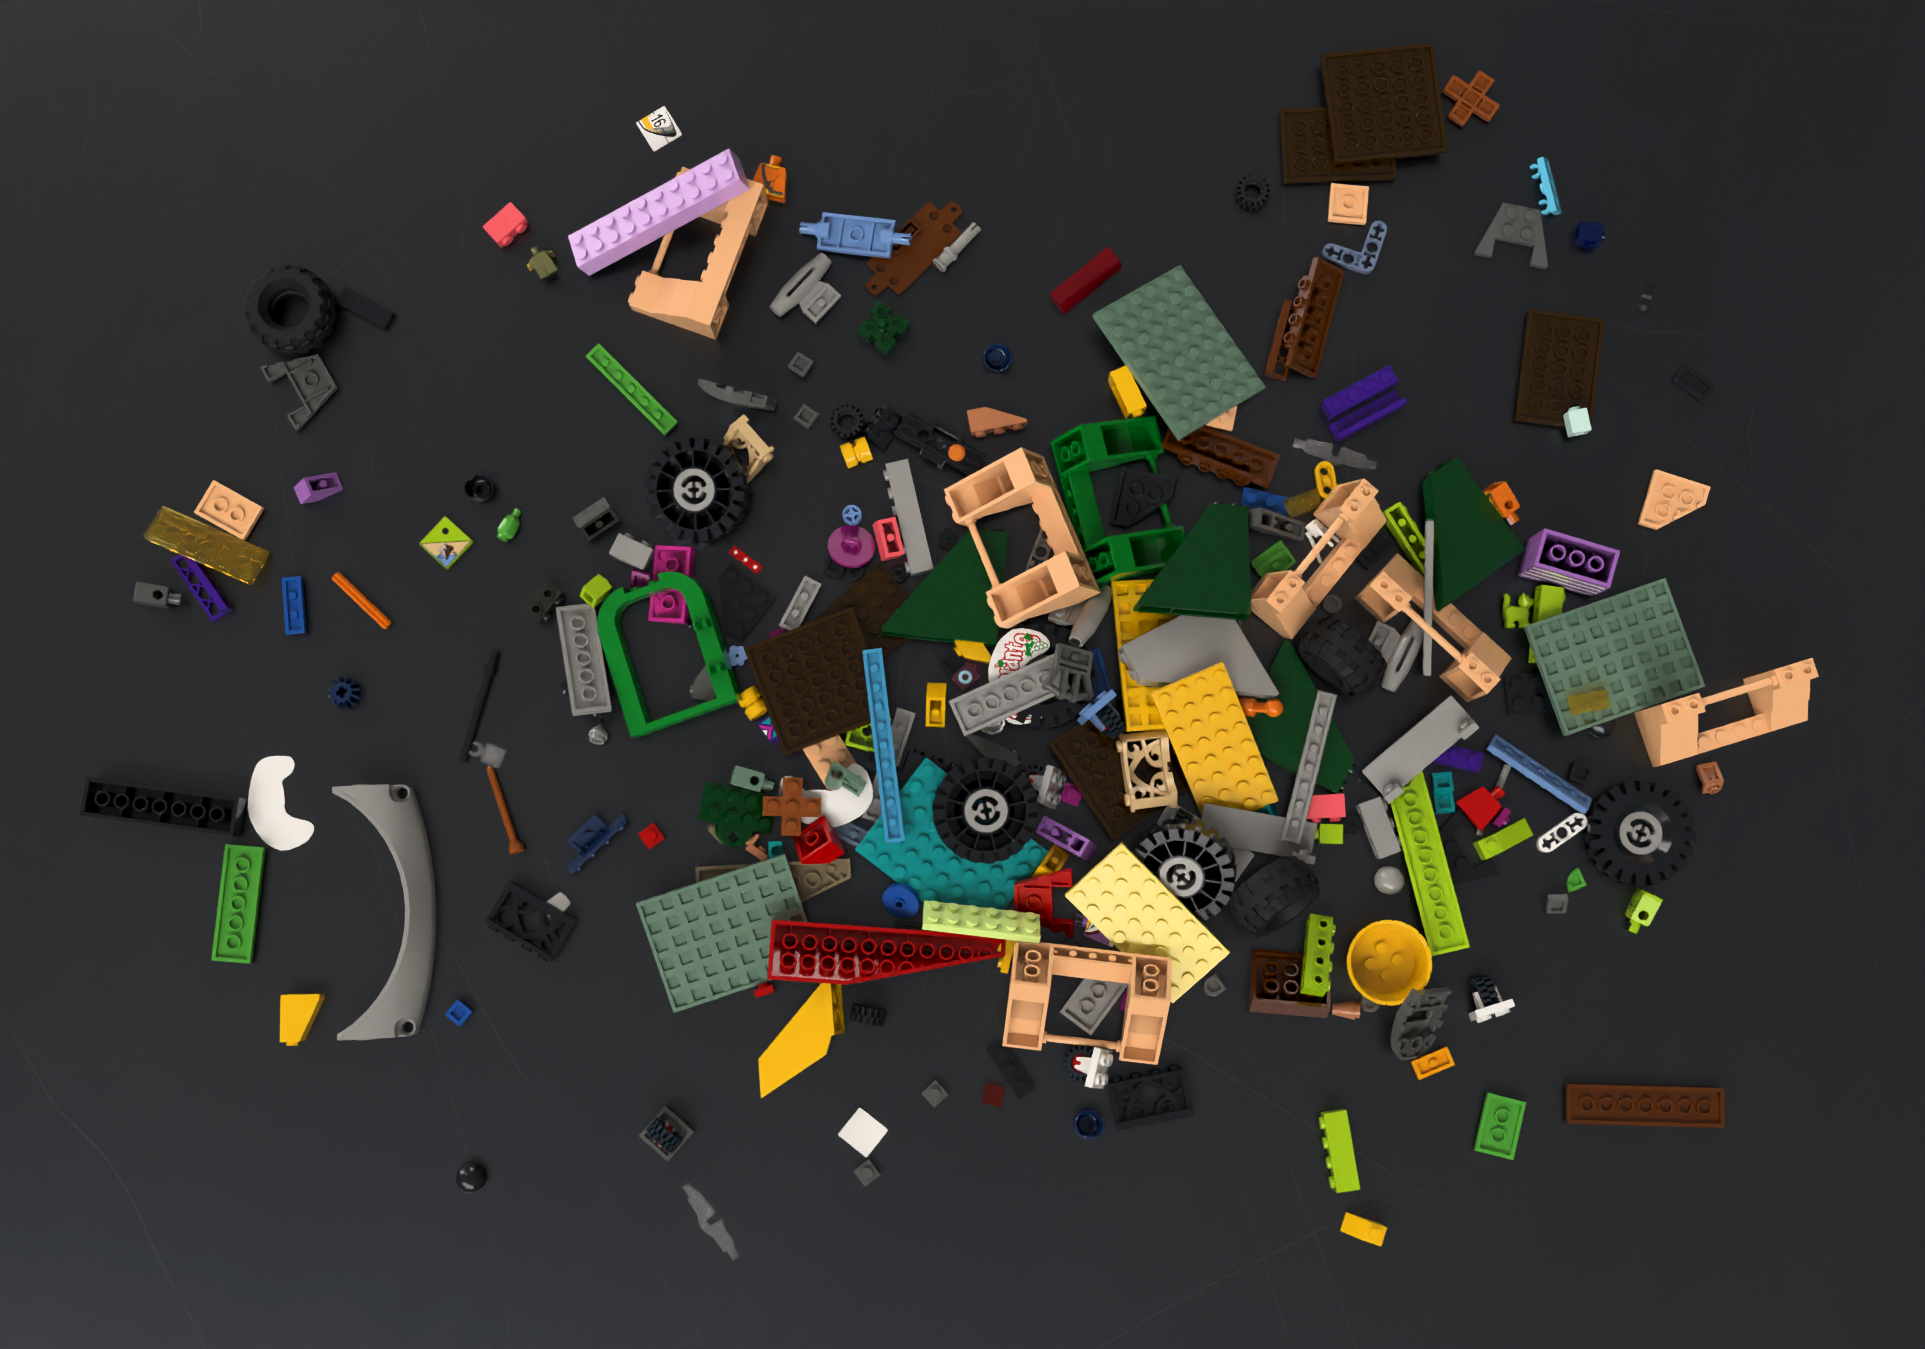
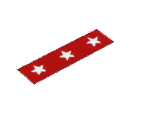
M735 545L728 552L756 574L763 567Z

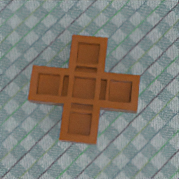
M1480 70L1470 84L1453 75L1442 93L1457 102L1447 118L1463 127L1472 113L1489 123L1500 107L1498 103L1485 96L1495 80Z
M783 777L782 796H763L762 816H781V836H801V817H821V798L802 797L803 778Z

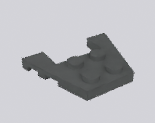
M1503 202L1476 248L1474 255L1491 258L1495 240L1532 247L1529 266L1547 269L1548 261L1540 210Z
M318 354L260 367L269 383L286 374L304 404V406L287 415L296 431H299L338 389Z

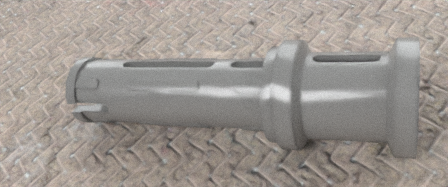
M972 222L950 247H945L943 249L944 252L937 259L934 258L932 260L940 271L945 272L947 270L946 267L952 261L957 260L960 251L981 231L978 225L975 227L976 223Z

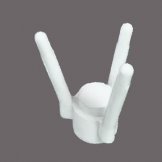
M1317 518L1305 527L1307 529L1305 535L1308 537L1312 548L1316 545L1313 536L1318 538L1323 536L1324 532L1328 530ZM1336 535L1332 536V539L1337 543L1340 541ZM1329 540V546L1333 547L1334 544ZM1318 554L1316 558L1318 562L1321 564L1322 560L1320 554Z

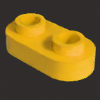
M1322 461L1315 467L1314 475L1318 495L1325 500L1329 493H1325L1324 488H1329L1331 492L1337 485L1333 465L1330 462ZM1325 469L1326 475H1322L1320 470Z

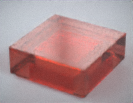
M987 1083L982 1103L1001 1108L1006 1088Z

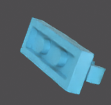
M1545 157L1538 158V164H1532L1530 169H1538V173L1532 175V178H1541L1540 189L1547 197V200L1543 199L1538 202L1539 205L1547 204V209L1541 211V214H1561L1562 211L1549 160Z

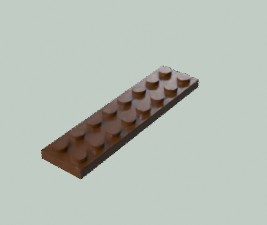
M1565 1083V1123L1725 1128L1724 1088Z

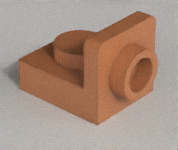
M1717 762L1697 765L1696 770L1703 785L1701 789L1702 794L1719 792L1722 789L1724 779Z
M756 833L755 836L751 835L750 839L745 843L747 845L745 850L761 861L769 859L767 855L768 850L761 845L755 846L761 837Z

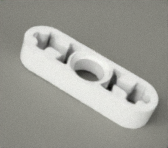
M1582 813L1571 814L1537 839L1536 846L1538 850L1544 853L1553 851L1586 827L1587 818ZM1574 817L1576 819L1580 818L1581 821L1579 823L1581 826L1575 825L1570 829L1568 825L1575 822ZM1560 827L1566 829L1567 834L1564 838L1557 836V829ZM1553 836L1555 840L1548 844L1549 848L1542 847L1543 839L1550 840Z

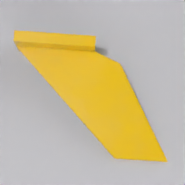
M821 983L758 1059L761 1098L827 1055L832 1035L845 1033L841 984Z

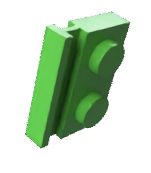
M1278 540L1250 561L1260 579L1265 573L1285 571L1296 563V560L1287 547H1285L1282 540Z

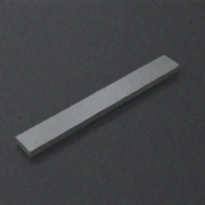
M1426 519L1423 619L1432 626L1434 520ZM1423 630L1424 676H1431L1432 637Z
M1317 691L1281 841L1297 845L1301 844L1337 698L1336 694Z

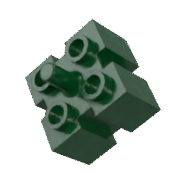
M879 300L870 311L871 319L865 318L857 328V335L868 344L874 341L875 348L888 357L897 346L895 339L897 337L902 339L910 329V322L898 313L894 317L891 308Z

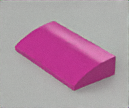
M655 545L652 581L659 580L658 573L678 572L694 578L696 549L686 546ZM672 589L651 596L648 621L690 624V613L682 593L677 589Z

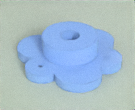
M733 645L729 648V653L727 654L731 666L744 665V661L748 659L744 647Z

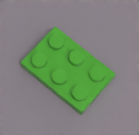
M1486 1092L1473 1150L1514 1160L1526 1102Z

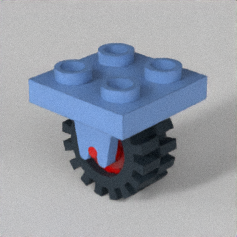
M1112 689L1108 693L1104 690L1093 700L1094 705L1089 703L1079 712L1080 717L1077 719L1081 726L1090 720L1101 732L1106 733V736L1111 739H1115L1126 729L1124 722L1120 720L1119 713L1110 703L1117 696Z

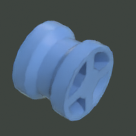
M848 505L843 510V519L847 525L856 526L862 520L861 510L855 505Z

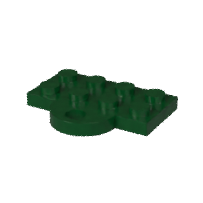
M705 782L698 820L715 823V833L719 841L727 846L739 847L750 839L753 831L770 834L773 816H762L763 796L773 795ZM733 831L736 834V838L733 842H730L729 834Z

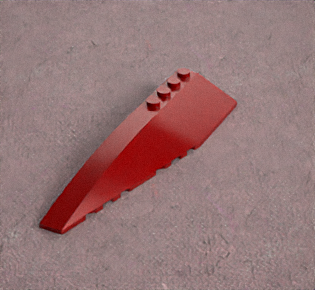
M772 920L767 979L848 985L1005 956L1006 940L936 931ZM1000 944L1001 952L997 951Z

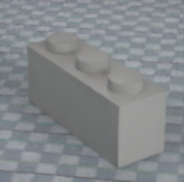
M1376 797L1355 805L1376 860L1400 852L1401 841L1399 836H1395L1393 831L1395 825L1392 818H1388L1386 813L1388 807L1385 800H1381V797Z

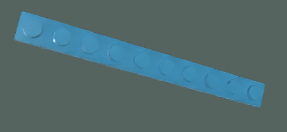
M882 648L862 650L885 843L905 841Z

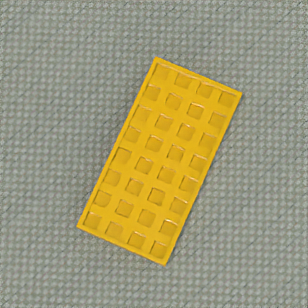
M1154 579L1111 582L1118 651L1126 643L1181 616L1133 611V607ZM1118 655L1126 732L1166 730L1150 693L1161 687L1138 685L1135 680L1131 679L1127 665L1121 662Z
M1223 662L1150 692L1200 815H1202L1204 803L1254 812L1266 805L1279 801Z

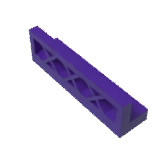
M1393 390L1335 421L1328 428L1338 443L1403 408L1407 401L1405 398L1400 399L1396 390Z
M184 545L178 549L180 554L170 561L210 620L216 622L233 609L193 550ZM184 558L188 563V569L181 568L178 561ZM191 572L195 573L199 579L198 584L191 583ZM201 588L206 589L210 595L209 600L201 598ZM212 603H215L220 610L215 616L211 612Z

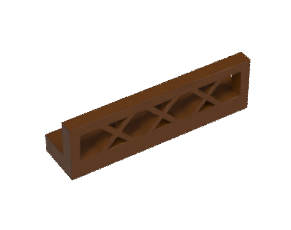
M1286 299L1281 307L1264 376L1283 381L1287 379L1289 367L1285 366L1284 362L1287 356L1282 358L1279 354V349L1286 344L1283 334L1284 330L1291 325L1288 318L1289 311H1294L1295 306L1291 305L1292 301ZM1280 362L1285 369L1283 375L1273 373L1275 365Z

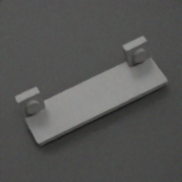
M1449 696L1368 764L1362 772L1380 791L1387 803L1390 804L1404 792L1402 788L1461 737L1463 740H1466L1479 729V726L1453 696Z
M1204 803L1200 822L1205 823L1204 829L1207 831L1210 827L1219 832L1218 838L1225 837L1230 844L1229 847L1284 857L1289 855L1296 856L1299 860L1305 861V863L1315 864L1316 857L1312 854L1317 823L1306 821L1301 844L1297 845L1281 841L1286 817Z

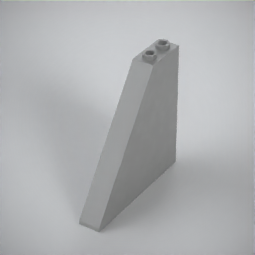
M1181 615L1126 643L1118 651L1121 662L1126 664L1129 669V676L1138 685L1164 687L1223 662L1237 697H1255L1256 699L1269 700L1279 695L1236 620Z

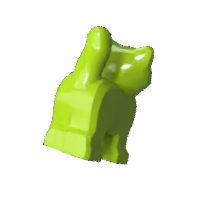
M1505 593L1503 595L1502 611L1505 629L1514 628L1515 621L1519 622V628L1530 625L1529 609L1534 605V599L1522 593V595L1519 594L1518 596L1519 607L1510 606V595Z

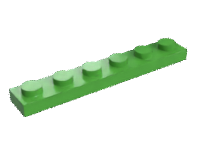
M599 343L585 356L664 436L679 424Z

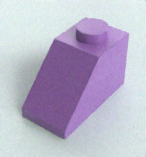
M333 472L305 477L294 486V490L300 504L317 502L343 490L337 473Z

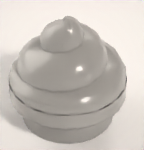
M602 724L593 727L588 734L590 742L598 745L604 744L608 738V733Z

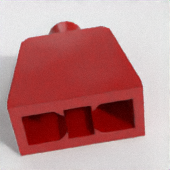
M1482 786L1458 800L1456 804L1471 822L1483 832L1501 811L1502 806L1498 800L1505 795V792L1499 786H1496L1490 792Z

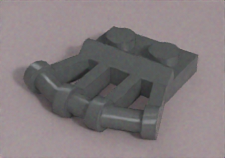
M1061 643L1056 644L1052 670L1047 679L1042 683L1041 688L1049 690L1057 699H1068L1071 703L1082 700L1092 701L1094 694L1090 674L1094 652ZM1061 671L1060 683L1058 688L1052 683L1055 677L1057 676L1058 672ZM1069 673L1073 674L1071 692L1066 691ZM1081 676L1085 690L1083 693H1079Z

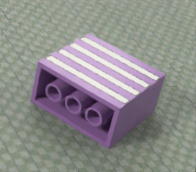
M1544 528L1527 540L1526 550L1524 551L1517 576L1550 586L1563 587L1564 590L1593 597L1610 588L1620 550Z

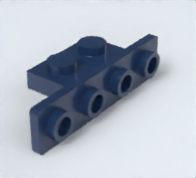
M623 813L609 826L594 814L567 839V842L579 853L566 865L570 874L574 871H579L588 858L594 857L602 845L608 844L617 831L620 832L624 829L628 820Z

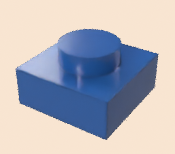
M457 999L445 1015L461 1027L474 1011L460 999Z

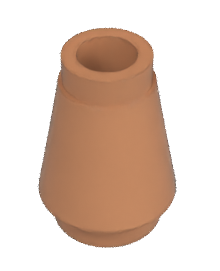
M1355 1001L1333 1003L1332 1015L1352 1020L1360 1018V1003Z

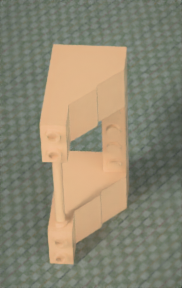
M682 167L681 172H677L676 177L690 169ZM747 179L750 190L700 216L721 224L722 228L720 235H717L715 238L714 252H710L707 263L709 265L707 270L702 272L700 279L702 282L659 276L658 271L674 230L664 235L651 270L648 272L642 270L641 275H638L636 278L634 293L631 292L628 299L631 309L716 340L729 308L725 295L749 234L756 236L769 203L764 184Z
M1021 447L944 489L946 494L945 500L952 508L954 521L969 528L992 584L991 590L986 592L988 597L987 603L994 611V620L998 626L1008 629L1028 618L1079 604L1101 592L1044 456ZM1034 503L1032 504L1033 510L1039 515V524L1042 530L1046 532L1048 537L1046 541L1049 547L1053 549L1055 555L1005 583H999L975 525L976 520L986 515Z
M1364 478L1336 485L1313 513L1329 529L1298 568L1293 572L1286 570L1265 573L1251 591V611L1284 639H1293L1316 610V607L1387 521L1374 498L1378 490ZM1336 534L1341 540L1305 583L1301 579L1302 574L1332 536Z
M1398 553L1388 561L1354 598L1382 623H1385L1400 611L1405 612L1455 658L1454 661L1439 677L1466 702L1488 694L1501 680L1499 676L1512 659L1451 603L1438 612L1435 608L1434 589L1432 619L1456 640L1464 650L1460 653L1417 614L1408 602L1412 600L1424 611V577Z
M1813 658L1743 679L1745 685L1701 698L1700 694L1697 693L1635 712L1634 714L1652 767L1662 766L1807 721L1810 679L1819 677ZM1748 692L1755 716L1698 733V714L1706 712V705Z
M1015 941L1002 1046L1041 1051L1042 1043L1048 1041L1116 1049V1052H1119V1060L1158 1065L1170 1007L1172 958L1044 942ZM1052 974L1127 983L1121 1040L1113 1042L1047 1034L1044 1028Z

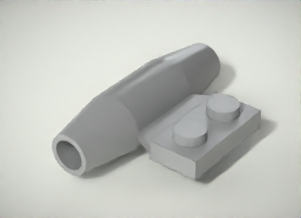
M820 253L803 265L782 287L770 305L771 310L781 317L799 304L802 312L817 324L841 298V295L828 283L820 281L832 264L831 260L825 254Z
M1103 584L1099 587L1101 592L1087 601L1085 600L1079 604L1050 612L1048 622L1065 627L1073 625L1068 641L1076 648L1082 647L1095 633L1108 611L1112 599L1110 586Z
M1413 620L1410 621L1401 635L1395 628L1377 621L1368 639L1386 660L1387 668L1381 687L1391 692L1397 690L1409 673L1423 642V629Z

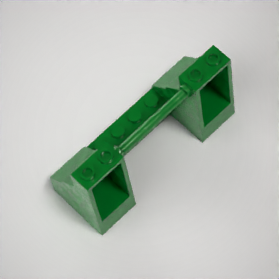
M1155 416L1080 424L1050 441L1069 518L1098 586L1111 584L1112 581H1123L1161 571L1186 537L1183 525L1175 526V524H1172L1168 504L1165 503L1161 506L1165 523L1164 528L1106 537L1092 487V480L1089 475L1090 472L1140 459L1149 461L1151 472L1160 475L1156 459H1158V455L1164 453V449L1161 447L1162 441Z

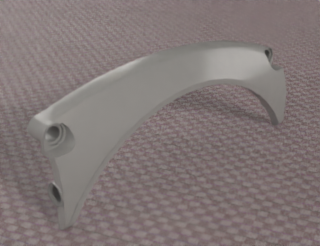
M357 784L332 787V793L347 800L361 811L385 840L400 873L405 902L403 939L390 978L369 1009L351 1026L338 1033L337 1040H374L416 1035L420 1031L434 966L436 892L429 840L415 791L407 785ZM403 789L408 791L405 799H402L400 795ZM408 1022L413 1024L412 1032L406 1030Z

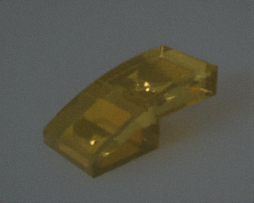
M1606 689L1567 697L1571 716L1610 709Z

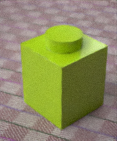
M598 574L583 586L580 597L592 608H595L609 596L612 586L606 578Z
M1317 824L1315 831L1317 844H1343V824Z

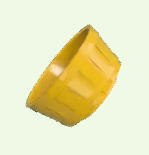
M1381 920L1366 926L1354 937L1347 953V970L1353 985L1365 998L1381 1005H1400L1413 988L1423 990L1426 987L1432 972V955L1425 938L1414 927L1406 925V923L1401 921Z

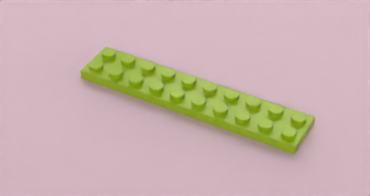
M1421 771L1402 787L1404 792L1391 802V807L1431 955L1436 956L1470 948L1424 774Z

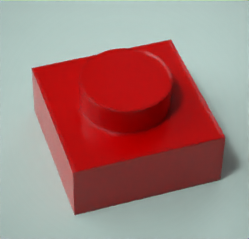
M652 823L638 833L649 850L666 839L655 823Z
M768 982L757 985L758 989L754 990L756 998L776 992L774 984L769 985Z

